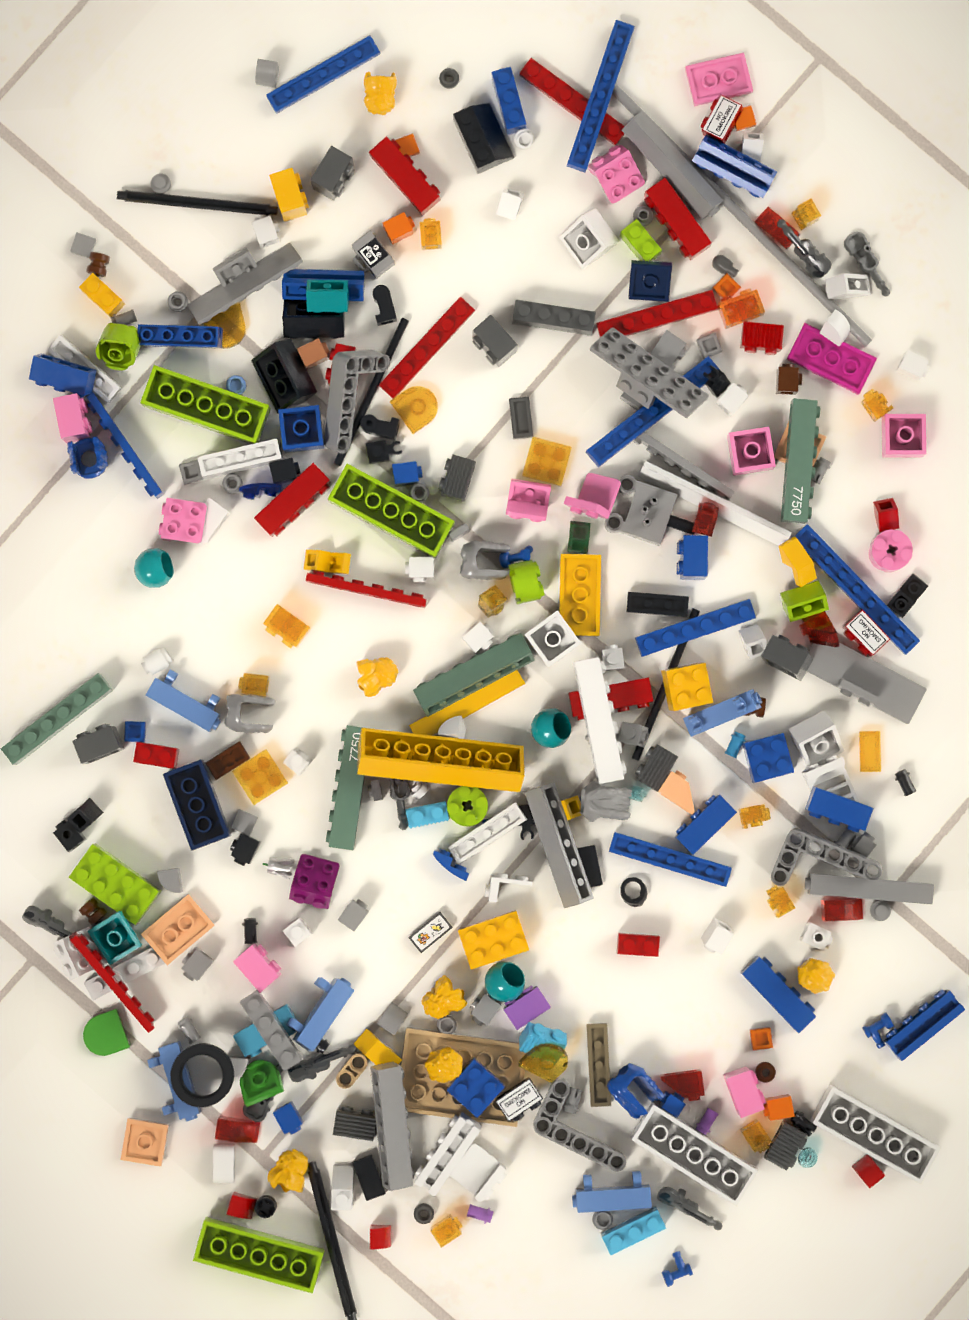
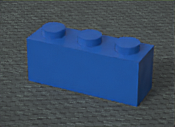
M507 67L492 71L491 79L506 134L510 135L520 129H526L527 124L512 68Z
M40 353L33 356L29 380L36 381L35 384L39 386L49 385L54 387L56 391H69L72 394L77 393L80 398H84V396L91 394L93 391L97 370Z
M814 786L805 807L806 810L810 811V816L820 819L822 815L829 818V823L840 826V823L847 824V829L859 833V830L866 831L874 809Z
M712 795L705 802L707 806L702 811L698 809L690 817L692 821L688 825L683 823L675 831L677 833L675 838L691 855H694L737 813L721 795L717 797Z

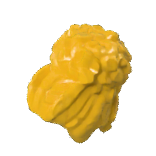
M366 72L364 77L366 93L364 103L368 112L386 115L394 108V90L397 85L395 73H392L391 77L371 76L370 72Z
M381 657L378 660L365 659L356 662L358 671L362 675L357 680L359 688L364 691L365 696H376L381 688L390 687L396 682L398 668L391 659Z
M813 958L806 960L797 969L798 983L814 994L828 991L832 984L831 982L835 978V973L832 971L829 963Z
M443 975L436 981L435 987L431 988V991L427 992L421 1001L424 1006V1012L436 1019L449 1015L451 1011H461L467 1005V1001L464 1000V990H453L452 982L446 975Z
M451 1047L430 1052L425 1062V1068L430 1075L429 1078L432 1081L442 1083L456 1079L462 1072L463 1058Z
M296 1149L282 1152L279 1160L276 1162V1166L271 1168L268 1173V1181L271 1187L275 1189L277 1185H280L284 1192L292 1190L301 1193L304 1188V1175L308 1168V1158L303 1155V1152Z

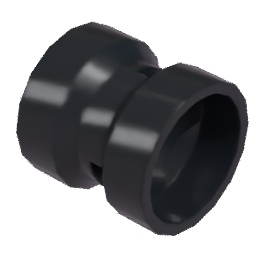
M263 1195L258 1199L255 1205V1212L259 1217L265 1219L275 1213L277 1208L275 1198L270 1195Z

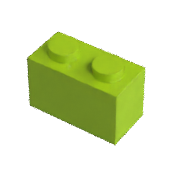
M637 219L621 231V239L639 261H654L661 255L662 249Z
M819 580L806 584L803 587H796L780 593L783 609L790 622L829 610L826 594Z

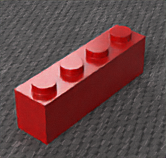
M386 136L369 151V155L423 216L441 200L439 196L441 192L434 184H428L425 180L427 176L420 168L416 170L413 167L414 161L407 153L403 155L399 151L400 145L394 139L390 140Z
M663 178L645 191L644 201L650 209L653 208L655 210L657 220L661 225L665 224L669 231L667 233L672 241L676 240L680 245L679 250L685 258L688 257L691 261L711 247L712 242L666 178Z
M313 462L262 509L254 519L271 537L274 535L279 536L286 529L284 526L289 521L293 523L300 516L299 512L304 507L308 509L314 504V498L319 493L323 495L329 490L331 481Z
M649 677L609 685L610 693H607L608 701H612L613 708L617 709L618 713L629 711V706L637 705L638 709L650 707L649 703L654 701ZM579 691L569 692L572 716L577 717L578 720H583L584 715Z

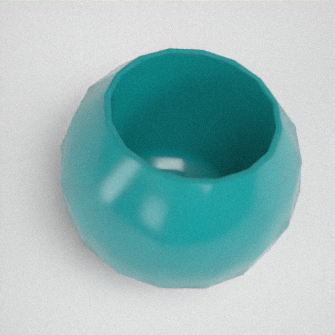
M151 548L141 552L134 565L136 578L141 584L149 588H161L168 584L173 577L174 570L171 558L166 551L159 548Z
M557 708L543 709L532 720V736L543 747H559L570 736V720L564 712Z
M498 962L487 971L485 976L487 993L497 1001L509 1002L515 1000L521 995L525 987L524 974L514 963Z

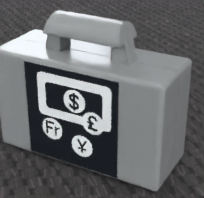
M368 231L352 244V249L357 254L352 261L360 271L365 273L370 271L376 279L395 265L392 256L389 255L376 238V235L371 231ZM359 258H360V259L363 261V263L366 265V268H365V269H364L363 266L359 263V261H358Z

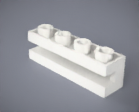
M277 439L197 457L204 480L283 460Z
M461 1112L459 1117L455 1115L449 1123L451 1128L448 1133L443 1132L437 1141L439 1146L436 1150L433 1148L426 1156L427 1163L425 1166L420 1165L414 1174L417 1176L414 1183L419 1187L423 1185L428 1188V1193L434 1197L481 1131L482 1125Z

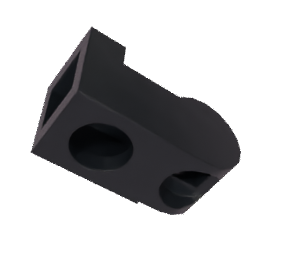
M385 285L376 286L372 293L373 299L378 304L380 311L379 315H375L377 325L381 326L397 322L389 288Z
M367 414L362 417L360 424L363 431L367 434L396 441L401 421L398 418L392 417L391 421L387 422L377 419L372 414Z

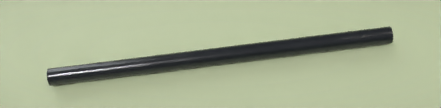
M401 318L385 352L389 356L390 361L409 323L405 318ZM385 371L375 374L353 420L351 444ZM347 452L344 454L338 453L334 464L341 467Z
M692 608L688 619L697 617L700 611ZM687 642L677 645L668 669L678 667ZM663 682L645 724V727L649 728V735L666 696ZM636 746L632 759L639 761L644 748Z

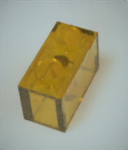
M278 604L263 623L267 626L265 631L274 637L276 634L283 638L281 642L289 648L293 646L298 648L311 630L308 625Z

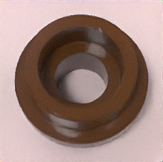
M761 1062L757 1065L755 1074L759 1081L768 1083L774 1079L776 1070L771 1063ZM763 1069L769 1070L768 1076L762 1075Z

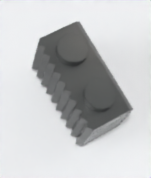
M454 454L451 459L447 458L444 470H447L446 478H441L438 489L442 490L441 495L464 502L476 461Z
M656 744L655 748L653 746L649 748L645 755L648 758L644 765L640 764L635 774L638 775L637 781L658 792L678 756Z
M341 1106V1109L336 1110L333 1135L374 1141L376 1117L373 1110L362 1109L361 1112L353 1111L354 1108L349 1106Z
M782 1121L763 1157L787 1171L789 1167L792 1168L797 1161L795 1155L798 1149L802 1150L807 1142L806 1134Z

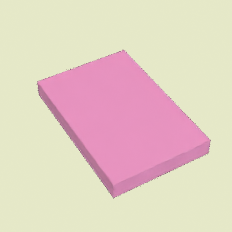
M744 52L685 66L694 106L711 103L715 99L718 100L720 95L733 98L753 93Z

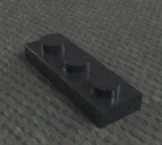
M628 592L626 612L688 617L689 596Z

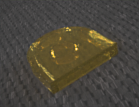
M240 303L230 306L228 310L218 313L210 321L203 323L204 326L223 328V349L235 347L245 336L246 326Z
M421 386L410 387L389 401L412 435L430 424L438 411V402L435 395L429 389Z
M540 1044L526 1053L518 1061L519 1067L552 1083L566 1070L568 1055L558 1045Z

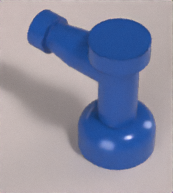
M528 545L516 554L511 555L509 552L501 553L499 562L504 569H507L508 565L514 562L530 560L533 548Z
M887 1012L880 1016L881 1020L868 1027L866 1025L862 1027L867 1038L872 1037L878 1049L885 1046L878 1030L883 1027L887 1029L894 1027Z
M680 1251L672 1254L678 1270L671 1273L669 1270L661 1272L667 1288L674 1284V1280L688 1274L689 1276L693 1275L690 1264H684Z

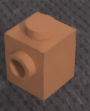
M319 338L297 348L307 370L329 360L327 354L330 351L326 343H321Z

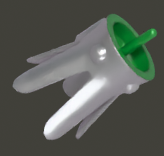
M270 857L268 864L263 863V865L267 866V873L278 874L290 880L287 876H292L291 869L285 865H292L294 861H292L293 859Z

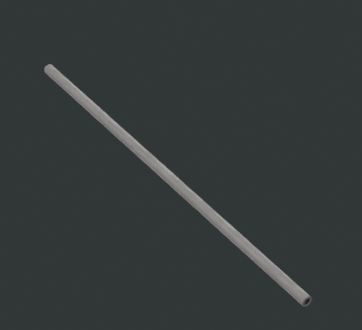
M615 85L612 95L633 116L643 111L618 85ZM652 120L724 200L721 204L831 314L835 309L842 313L849 322L850 333L866 347L872 339L832 299H828L827 294Z

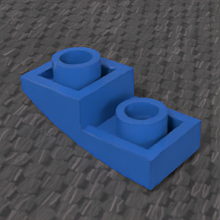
M441 848L438 852L434 850V857L446 870L460 879L467 880L469 873L466 872V867L455 864L454 867L450 866L453 860L450 857L451 852Z

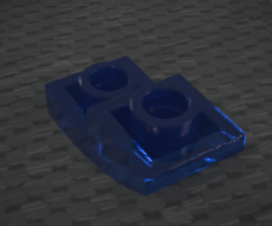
M253 483L239 487V492L243 494L242 497L254 500L255 497L260 498L262 491H265L264 494L271 497H276L277 494L279 495L283 491L282 485L273 483Z

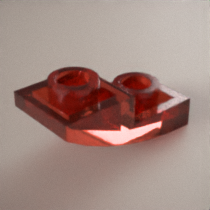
M767 207L754 222L767 232L772 239L788 250L793 243L784 235L782 228L777 226V221L784 219ZM786 222V224L792 228V231L799 237L800 233L797 230H795L788 222Z

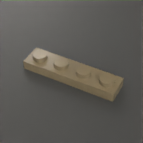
M607 1023L586 1024L591 1107L611 1106V1093L607 1088V1083L610 1081Z

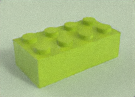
M97 844L90 846L68 877L116 912L121 911L124 917L134 925L139 924L162 891Z

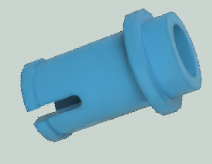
M735 731L734 734H731L732 738L725 754L737 758L743 742H746L744 740L746 736Z

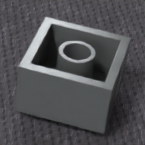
M331 145L311 178L313 189L332 201L336 197L339 198L345 189L344 183L354 175L353 158Z
M489 315L472 330L473 344L479 350L483 349L486 352L485 357L493 366L496 364L500 367L517 352L518 344L492 315Z
M780 634L778 637L772 635L761 655L766 664L799 681H802L813 661L806 647L800 644L794 646L788 638Z
M106 723L96 727V731L93 733L85 731L76 735L77 739L72 742L81 764L92 763L125 749L115 726Z

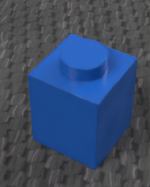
M416 461L392 464L395 487L419 483V478H423L421 466H417Z
M292 1101L273 1111V1115L284 1135L288 1132L292 1135L301 1130L300 1126L304 1122Z

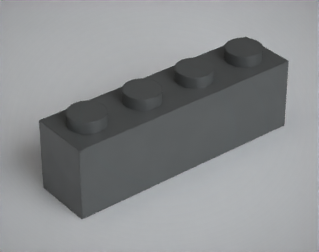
M515 300L512 324L592 336L596 312Z

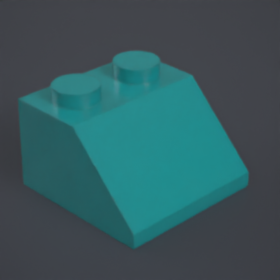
M121 911L110 915L87 931L109 965L142 946V943Z

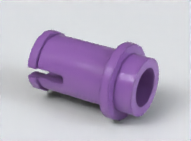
M707 1108L700 1122L696 1123L697 1127L695 1129L704 1135L708 1132L710 1133L709 1129L719 1114Z
M470 1204L467 1217L484 1221V1224L486 1222L491 1223L494 1211L490 1210L489 1207L485 1209Z

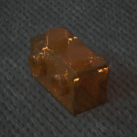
M751 288L741 291L737 297L733 298L730 295L720 299L721 302L717 306L725 329L739 325L744 321L747 322L761 317L765 313L757 289L751 291Z

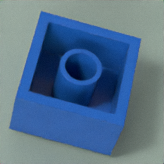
M319 405L278 410L284 453L325 449Z
M683 535L677 542V554H680V561L677 562L676 574L680 575V580H705L708 577V536Z
M784 733L742 744L752 783L794 773Z
M474 1057L462 1070L460 1076L456 1077L447 1087V1091L478 1118L505 1088V1084Z

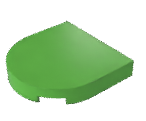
M117 1008L93 1017L84 1028V1043L96 1055L107 1056L130 1048Z
M260 1059L251 1062L240 1077V1088L244 1104L247 1107L284 1092L280 1072L269 1061Z

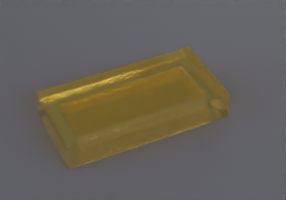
M859 731L860 772H881L880 731Z

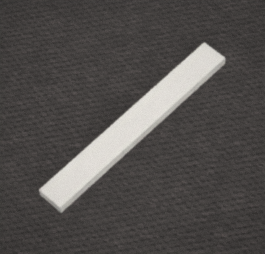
M645 461L638 475L639 478L666 491L678 494V497L778 546L786 542L792 533Z

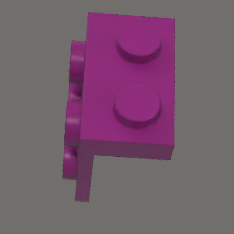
M302 854L292 881L289 899L299 904L313 905L318 909H329L340 867L339 863Z

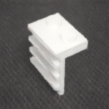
M837 755L825 759V764L820 766L818 763L806 767L807 771L802 773L810 792L813 786L843 774L845 782L828 788L825 791L833 792L848 785L850 793L842 797H853L854 801L860 802L844 767L846 763L843 757L837 758Z

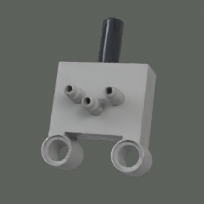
M623 475L619 481L621 483L624 480H629L633 486L630 490H625L620 485L619 492L623 495H629L633 492L635 494L625 522L618 513L610 514L609 518L605 520L604 525L608 532H619L657 546L661 545L667 526L691 535L695 534L697 530L696 523L671 515L678 494L637 481L631 475ZM611 518L618 519L619 527L611 528L608 521Z

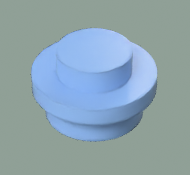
M231 376L226 382V389L241 395L246 390V382L241 376Z

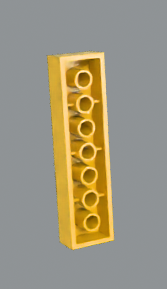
M361 728L358 742L357 774L520 792L525 776L524 746Z

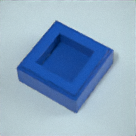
M125 721L124 742H145L146 722Z

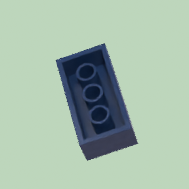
M200 759L163 773L191 851L232 836L204 760Z

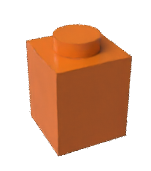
M405 212L383 222V228L392 245L414 234L413 228L415 224L411 216L407 217Z
M789 1094L765 1098L766 1103L763 1104L764 1116H768L770 1121L795 1117L792 1099Z

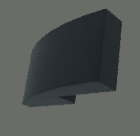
M912 573L887 606L903 618L929 585Z

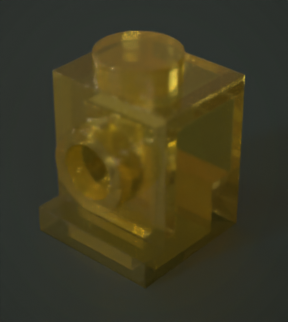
M812 198L798 205L795 211L791 212L800 230L816 223L821 217Z
M874 389L863 395L865 399L860 402L874 422L893 409L892 405L889 407L886 405L888 401L882 393L879 394L877 390L874 391Z
M494 585L479 595L478 607L489 618L492 615H498L504 609V604L508 599Z
M765 804L739 809L742 829L748 828L747 824H751V827L763 825L762 821L771 820L769 808H765Z
M775 885L766 890L769 897L766 901L772 911L776 909L777 912L774 914L776 918H780L795 909L783 886L778 888Z

